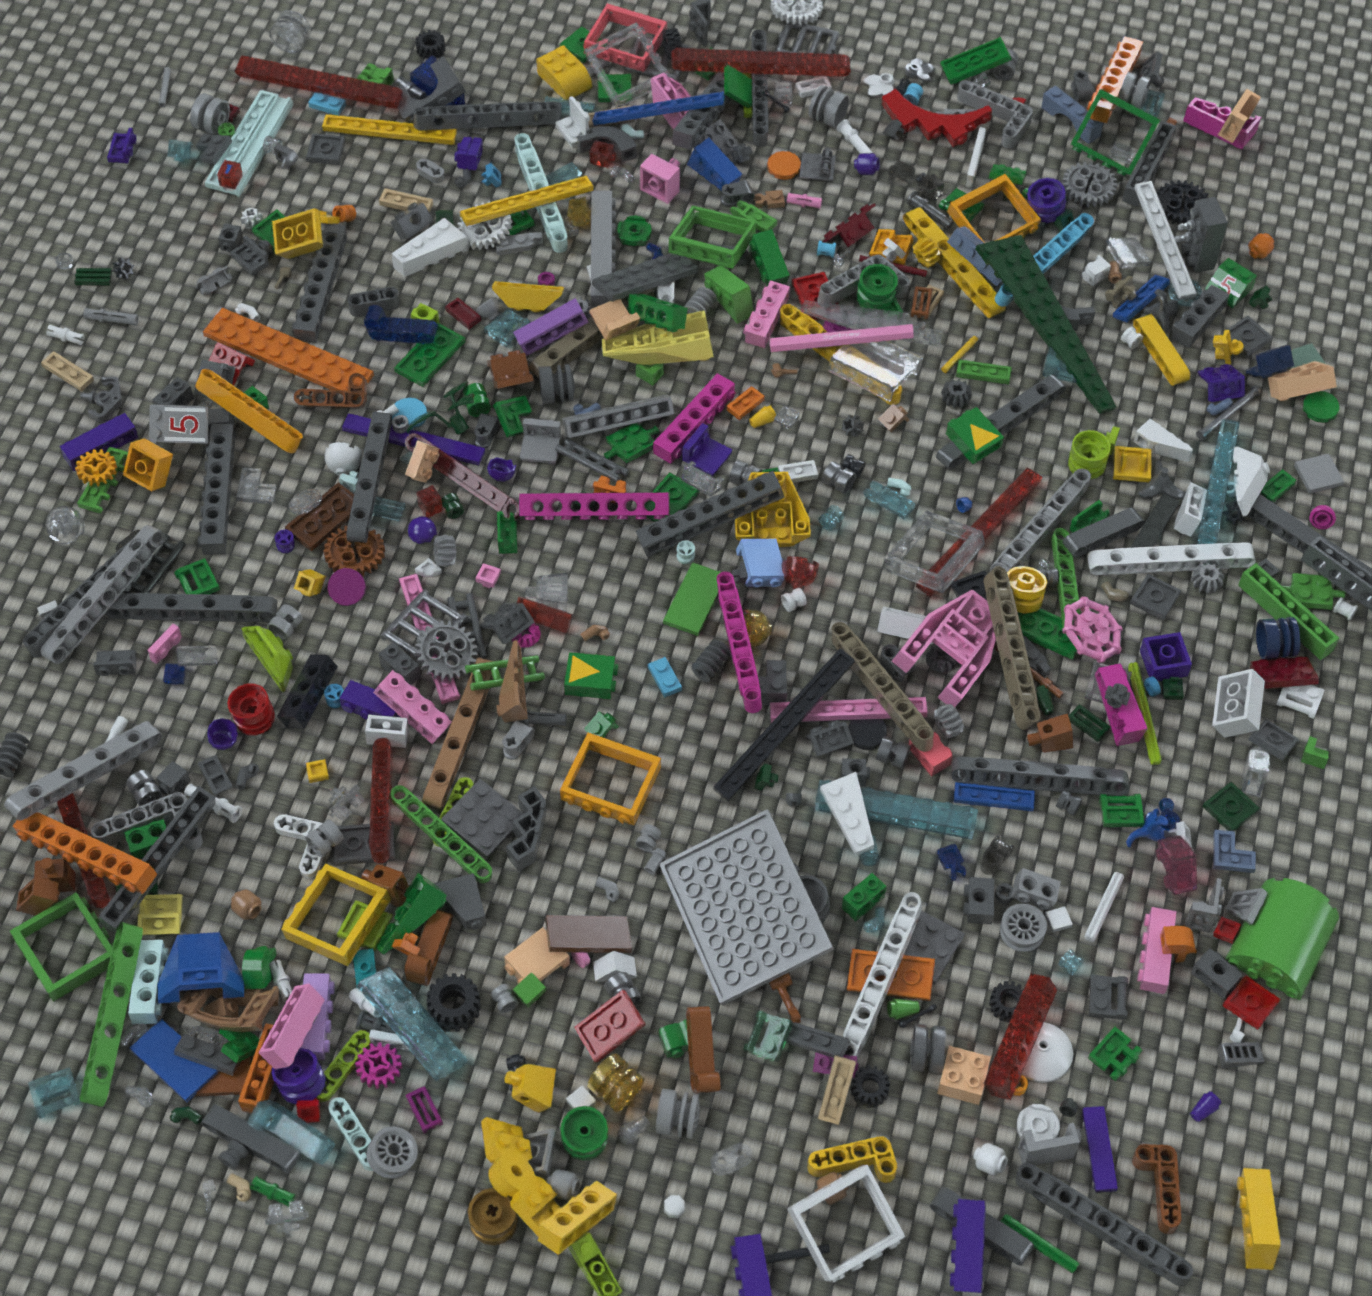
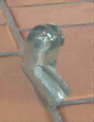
M876 907L875 917L864 923L863 927L867 933L877 932L884 927L885 908Z

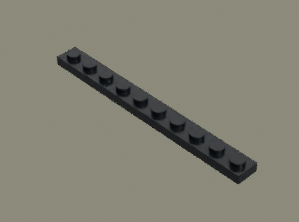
M840 648L714 785L713 790L729 802L855 663V659Z

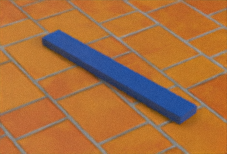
M717 92L595 112L592 122L595 126L719 106L724 104L725 95L724 92Z

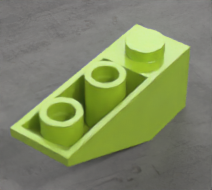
M586 1232L568 1247L576 1263L598 1296H617L623 1292L591 1233Z

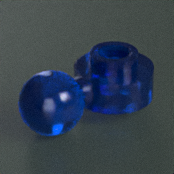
M1163 798L1159 801L1158 807L1162 812L1161 815L1167 818L1168 825L1161 826L1167 831L1176 829V823L1180 822V818L1173 812L1174 802L1170 798Z

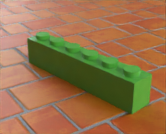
M1255 563L1243 572L1238 586L1274 619L1294 617L1299 627L1300 642L1318 659L1322 660L1334 651L1339 637L1263 568Z

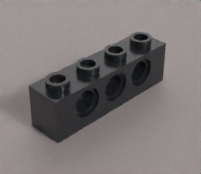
M310 654L277 715V718L286 728H306L324 694V690L338 668L328 655Z

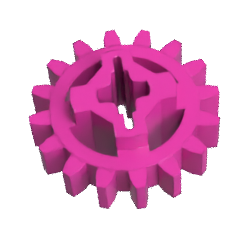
M379 1042L378 1047H374L373 1043H371V1049L363 1048L364 1054L357 1055L359 1060L355 1062L357 1076H361L360 1080L362 1083L367 1081L369 1088L372 1084H375L376 1089H379L380 1084L387 1088V1082L395 1083L394 1076L400 1077L399 1070L402 1069V1063H400L402 1061L401 1056L397 1055L396 1048L390 1050V1044L382 1047V1043ZM389 1057L392 1059L393 1065L388 1062ZM365 1066L369 1069V1074L365 1071Z

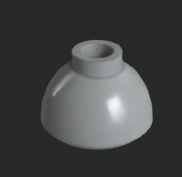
M490 298L480 305L476 312L484 318L493 320L499 315L497 298Z

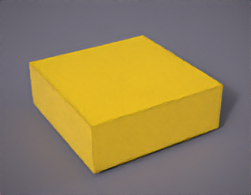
M325 759L306 763L309 783L329 779Z

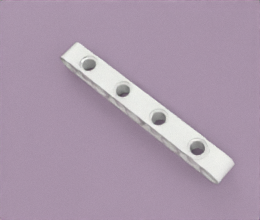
M1251 543L1094 550L1087 555L1090 573L1093 575L1193 571L1200 563L1206 565L1207 562L1212 566L1216 564V568L1222 569L1246 568L1256 563Z
M910 892L903 897L845 1028L843 1037L850 1040L847 1050H851L853 1052L852 1056H857V1060L867 1042L915 930L922 910L921 898L916 893ZM909 902H916L917 906L911 908L907 904ZM894 938L902 940L899 944H893L891 941ZM878 975H883L886 977L885 980L881 982L876 981L875 978ZM866 1012L870 1014L867 1019L859 1018L861 1013Z

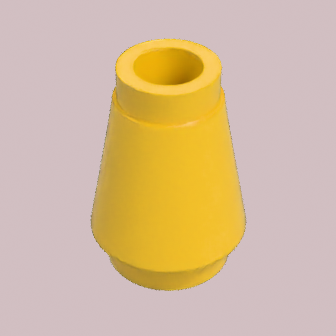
M770 405L764 406L749 419V422L755 429L756 427L774 422L777 415Z

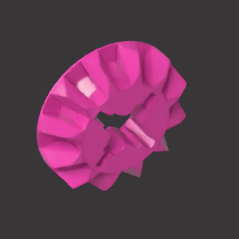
M533 623L511 641L517 640L519 645L525 648L535 645L541 636L539 626ZM528 630L529 634L522 636V632Z

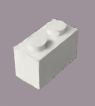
M368 715L365 729L367 744L406 748L409 735L408 718Z

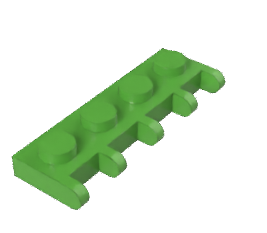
M112 447L108 448L106 452H110V455L114 456L117 464L116 474H112V480H106L107 484L100 482V486H97L96 483L90 486L88 483L77 502L79 508L102 513L103 508L99 505L102 500L108 501L110 499L107 491L110 485L117 486L118 481L114 478L118 471L124 472L125 466L122 464L127 459L128 452Z

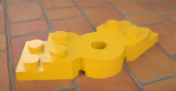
M485 1117L481 1121L486 1158L493 1163L488 1172L489 1180L500 1195L512 1197L510 1201L511 1208L539 1236L538 1228L540 1223L544 1219L551 1217L558 1208H561L553 1200L557 1193L553 1191L552 1187L543 1178L535 1176L534 1170L529 1164V1161L532 1159L530 1140L523 1137L522 1127Z

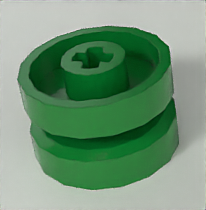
M873 264L863 269L857 288V297L860 303L872 310H881L889 307L895 299L898 285V277L895 271L883 264Z
M589 1106L575 1107L562 1119L560 1127L561 1142L568 1155L574 1159L586 1161L602 1154L607 1146L608 1125L607 1120L600 1111Z

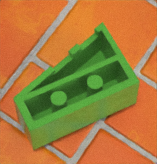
M718 266L704 273L705 287L716 294L717 301L737 324L750 318L754 308L748 284L723 266Z

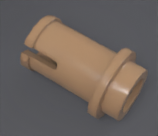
M1112 261L1109 263L1111 267L1108 279L1111 283L1116 284L1117 281L1122 279V274L1119 270V263Z

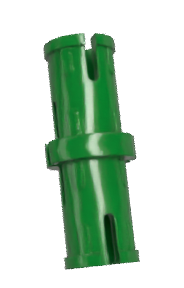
M255 1176L251 1183L253 1185L250 1186L251 1190L267 1196L268 1200L271 1201L273 1199L287 1207L292 1205L294 1202L293 1198L296 1197V1194L280 1188L279 1184L269 1183L258 1176Z

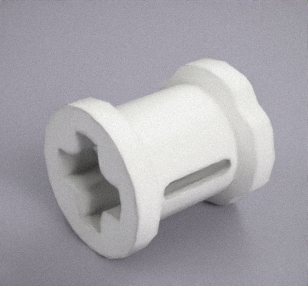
M1341 597L1335 605L1333 612H1338L1351 621L1358 606L1345 602L1344 598Z

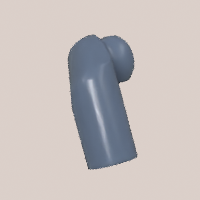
M1226 398L1216 406L1213 403L1209 404L1206 410L1210 415L1216 416L1231 407L1233 401L1230 398Z
M598 403L588 408H583L581 404H576L573 407L575 415L601 409Z

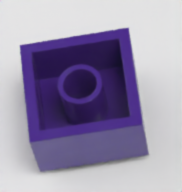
M1181 632L1143 638L1140 653L1149 677L1153 676L1157 681L1170 679V677H1188L1192 663Z

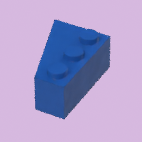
M707 138L694 148L687 163L689 167L721 191L724 185L739 182L742 176L737 167L710 138Z

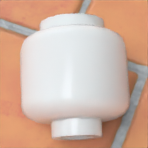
M985 1143L981 1148L978 1147L974 1153L976 1167L985 1173L997 1175L1006 1168L1008 1157L1000 1147Z

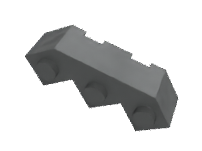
M535 786L518 796L519 808L524 814L512 821L513 833L518 839L506 846L507 857L518 872L536 862L547 813L546 800Z

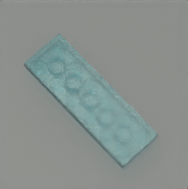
M390 967L358 983V989L435 1081L465 1066L468 1062L466 1057Z

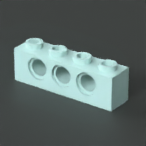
M141 940L128 1012L132 1024H156L158 1022V1015H162V1003H158V982L165 967V960L169 957V950L165 948L163 940Z

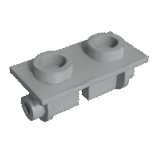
M227 266L219 267L211 275L200 277L197 280L196 289H199L202 295H208L217 290L215 283L221 288L230 283L233 277L230 273L227 274Z

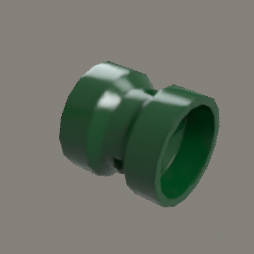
M449 493L441 499V505L446 509L445 513L449 519H456L464 513V508L459 503L460 499L455 493Z

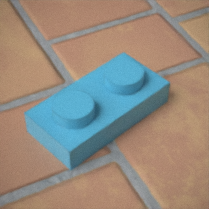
M315 91L308 104L310 108L339 116L346 106V101Z
M666 657L648 664V669L664 698L682 691V686Z

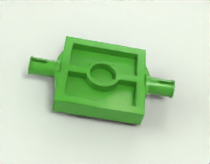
M1293 573L1291 586H1282L1306 608L1332 610L1333 597L1345 598V591L1334 590L1331 586V581L1322 575Z

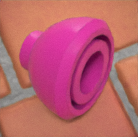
M1319 505L1311 511L1309 521L1313 527L1325 530L1335 524L1336 515L1331 507Z

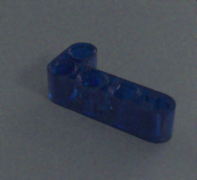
M377 305L369 306L364 319L368 335L377 341L431 344L438 330L437 323L432 320L386 317L384 310Z

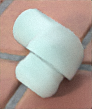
M628 124L622 125L621 130L632 139H644L643 130L635 131Z
M888 478L887 487L901 489L900 494L903 496L910 495L911 486L902 479Z

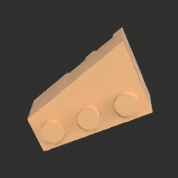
M1317 361L1268 377L1271 397L1279 401L1337 387L1334 367Z

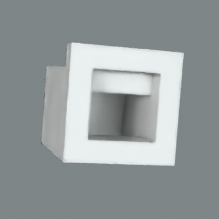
M1098 255L1096 261L1087 264L1082 277L1094 286L1108 278L1111 265Z

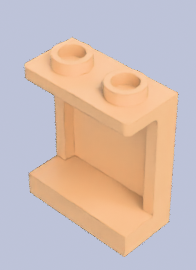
M1246 89L1218 135L1233 143L1261 97Z
M543 927L504 956V968L510 976L514 975L518 979V984L530 973H533L541 982L560 966L565 969L570 965V957L567 952H549L547 931Z

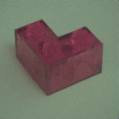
M1181 835L1157 840L1158 849L1155 850L1158 861L1163 863L1166 870V876H1164L1166 888H1169L1174 895L1197 890L1196 854Z

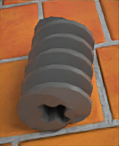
M712 640L709 646L705 648V651L696 659V662L692 664L691 668L695 676L704 682L711 681L710 677L713 678L715 676V672H718L719 667L723 666V661H727L728 656L731 655L729 646L719 640Z
M9 732L5 735V740L2 741V746H0L1 775L10 778L14 776L12 771H16L18 768L15 764H20L21 760L19 758L24 756L22 751L27 750L25 744L30 743L25 736L15 732Z

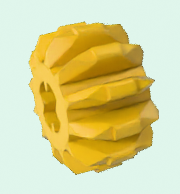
M921 238L913 245L915 258L923 267H932L941 259L938 247L930 238Z

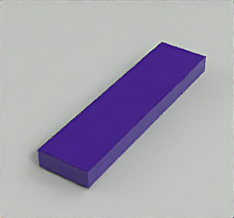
M1104 1106L1083 1107L1082 1115L1095 1193L1117 1191L1118 1187Z

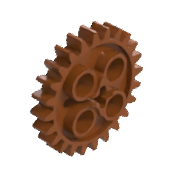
M346 525L344 526L345 530L342 531L338 528V534L332 532V538H327L323 552L325 562L328 563L329 568L333 567L334 573L343 568H350L359 572L364 577V572L367 571L371 574V568L377 570V564H382V559L385 558L384 540L381 539L380 534H376L375 529L369 530L366 543L353 542L360 563L356 561L350 541H347Z

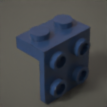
M1283 345L1255 355L1257 366L1245 371L1246 374H1251L1253 377L1261 376L1262 378L1271 377L1274 372L1288 371L1289 367L1294 366L1290 345Z

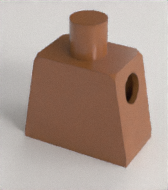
M1068 714L1038 722L1037 733L1027 735L1029 746L1040 744L1044 753L1072 749L1073 731Z
M44 858L35 862L34 877H45L58 882V891L60 893L75 891L76 873L66 860Z
M380 864L376 865L372 871L366 869L363 872L361 879L388 891L391 898L390 904L396 907H401L404 904L406 897L403 895L409 885L403 872Z

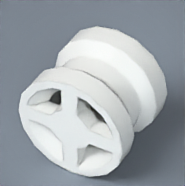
M1129 327L1121 336V341L1127 343L1131 349H1135L1143 340V335L1137 333L1134 327Z

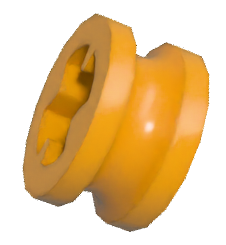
M1015 1074L1010 1077L1008 1090L1012 1095L1021 1096L1026 1092L1028 1086L1026 1077L1021 1074ZM1019 1081L1022 1084L1021 1087L1019 1086L1017 1089L1014 1087V1085Z

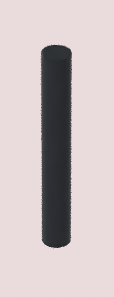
M829 1244L817 1245L821 1254L830 1252ZM806 1247L765 1255L766 1264L812 1255Z

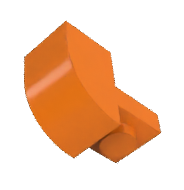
M1163 926L1160 933L1163 954H1174L1176 963L1184 962L1187 954L1196 953L1192 929L1185 926Z

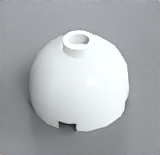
M337 442L329 444V448L326 447V465L336 475L341 476L342 473L349 474L352 470L356 471L360 466L362 450L357 446H354L353 449L349 447L348 443Z

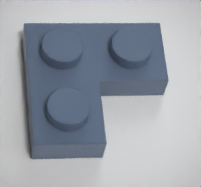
M1214 830L1213 869L1254 873L1256 870L1255 851L1235 849L1234 831Z

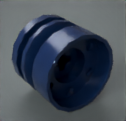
M1294 617L1278 618L1277 623L1274 618L1258 620L1256 644L1262 659L1277 658L1279 654L1281 657H1296L1299 654L1300 632Z

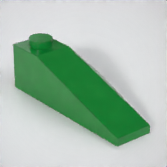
M417 873L403 895L406 897L404 904L396 908L394 923L388 924L377 945V949L383 955L393 948L391 946L395 939H403L405 933L410 934L434 915L438 909H441L446 902L447 895L445 892L420 873Z

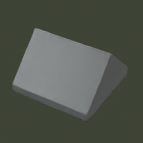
M554 1129L523 1135L525 1139L530 1140L532 1159L529 1161V1164L533 1168L535 1176L541 1177L545 1181H547L550 1175L556 1145Z

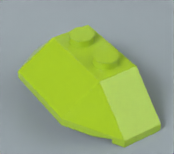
M260 626L241 628L247 644L282 693L285 692L293 670L291 662L293 656L288 649L285 650L282 647L284 645L280 637H275L272 631Z

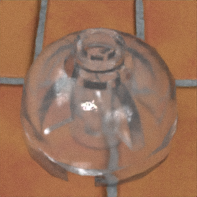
M69 506L55 508L46 519L47 533L56 543L69 544L78 540L77 537L84 533L85 525L81 514Z

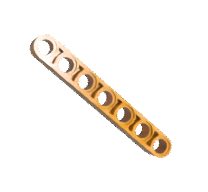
M209 369L201 370L195 384L197 390L288 453H295L303 438V435L298 430Z

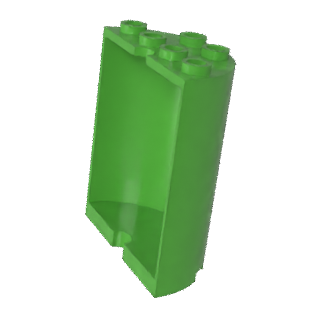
M1275 878L1266 880L1261 886L1268 894L1253 924L1250 925L1245 921L1243 922L1224 960L1230 965L1236 966L1250 978H1263L1266 980V985L1270 988L1278 989L1290 998L1301 1000L1338 923L1339 914L1336 908H1332L1329 905V899L1315 888L1289 878H1284L1283 881H1276Z

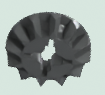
M938 646L931 647L926 654V663L934 671L947 672L956 665V660ZM938 655H939V656H943V655H944V656H945V660H943V659H940V660H939V659H938Z

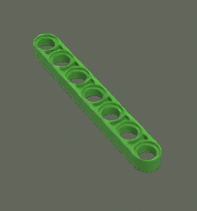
M1057 528L1053 532L1051 542L1054 565L1058 571L1057 588L1062 626L1064 628V607L1078 601L1079 597L1073 556L1063 545V540L1056 537V535H1062L1065 538L1069 535V532L1066 529ZM1062 549L1066 551L1067 554L1063 555L1059 553L1058 550ZM1060 564L1067 565L1069 569H1063ZM1062 579H1068L1071 584H1065ZM1064 594H1070L1073 599H1067ZM1080 608L1076 610L1079 615L1081 614Z
M401 785L395 786L391 790L390 794L393 804L467 873H474L475 880L479 883H487L491 880L492 867L413 793ZM397 792L405 793V797L400 800L396 799L394 795ZM414 804L419 809L416 812H410L408 807ZM425 817H430L433 822L430 825H424L422 820ZM439 830H444L447 833L443 838H438L435 834ZM452 843H458L461 847L459 850L453 851L449 846ZM466 856H472L475 860L473 863L467 864L463 859ZM480 869H486L489 874L485 877H480L477 872Z

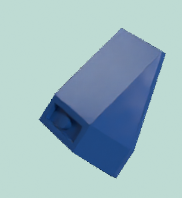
M219 932L177 935L158 982V1003L180 1002L179 991L222 988L223 998L244 997L243 976Z

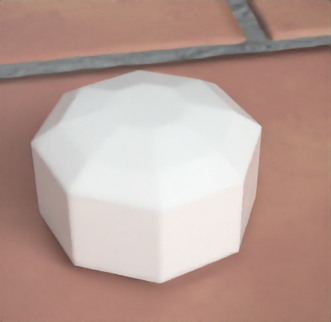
M670 1195L664 1201V1212L670 1218H679L685 1212V1201L679 1195Z

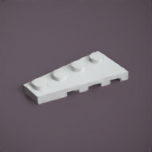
M854 772L820 786V791L855 856L873 849L874 842L857 773Z

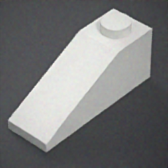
M1190 482L1175 521L1174 529L1178 530V532L1191 537L1201 522L1207 494L1206 489Z

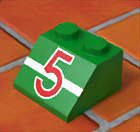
M1227 258L1217 268L1205 289L1207 290L1211 285H1214L1230 294L1227 306L1233 309L1253 289L1257 275L1232 259Z

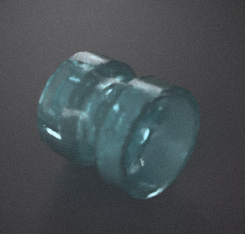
M831 505L826 513L819 517V523L826 530L832 531L836 527V523H840L844 519V513L839 507Z

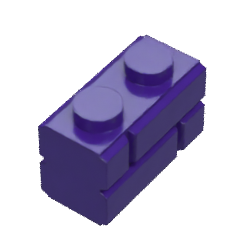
M464 137L462 142L458 143L457 151L454 154V161L457 162L458 169L468 168V170H476L478 168L483 153L482 138L472 139V137Z

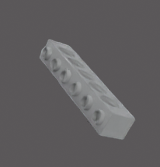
M666 394L562 418L565 435L568 438L672 415L674 410L671 396Z

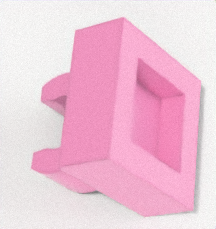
M483 563L475 578L476 582L482 584L483 587L493 588L501 574V569Z

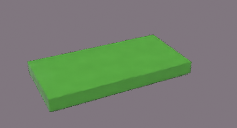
M692 562L663 619V624L699 636L718 597L716 577L721 572Z

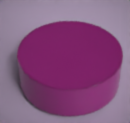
M550 272L539 274L538 285L554 286L555 276Z

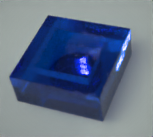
M166 663L163 677L164 684H184L185 664Z

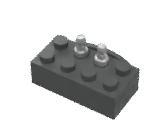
M1216 197L1195 201L1194 208L1190 209V220L1178 225V230L1188 229V231L1175 237V242L1185 241L1184 244H1181V252L1187 255V265L1192 267L1195 273L1215 269L1228 224Z

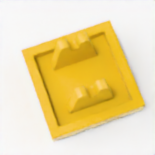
M1115 446L1113 479L1149 483L1151 481V449Z

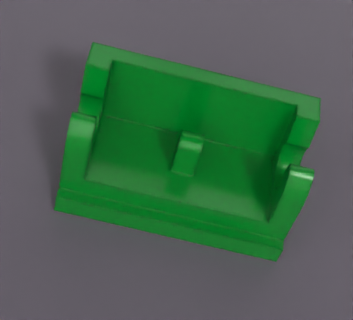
M1100 500L1096 501L1072 518L1069 531L1073 533L1109 517V509L1103 512V503Z
M498 511L497 534L499 554L518 553L517 521H515L514 514L510 512V517L505 518L503 512Z

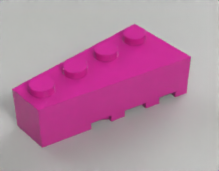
M1195 97L1187 106L1183 121L1205 133H1209L1220 140L1232 144L1234 147L1243 149L1256 134L1261 117H1249L1233 143L1218 135L1232 112L1230 107H1217L1216 103Z
M1121 663L1098 668L1095 678L1116 746L1139 742L1148 728L1127 680L1125 669H1123ZM1116 683L1125 685L1128 689L1127 692L1131 693L1127 705L1122 704L1120 708L1111 707L1107 703L1108 699L1104 698L1108 686L1113 687Z

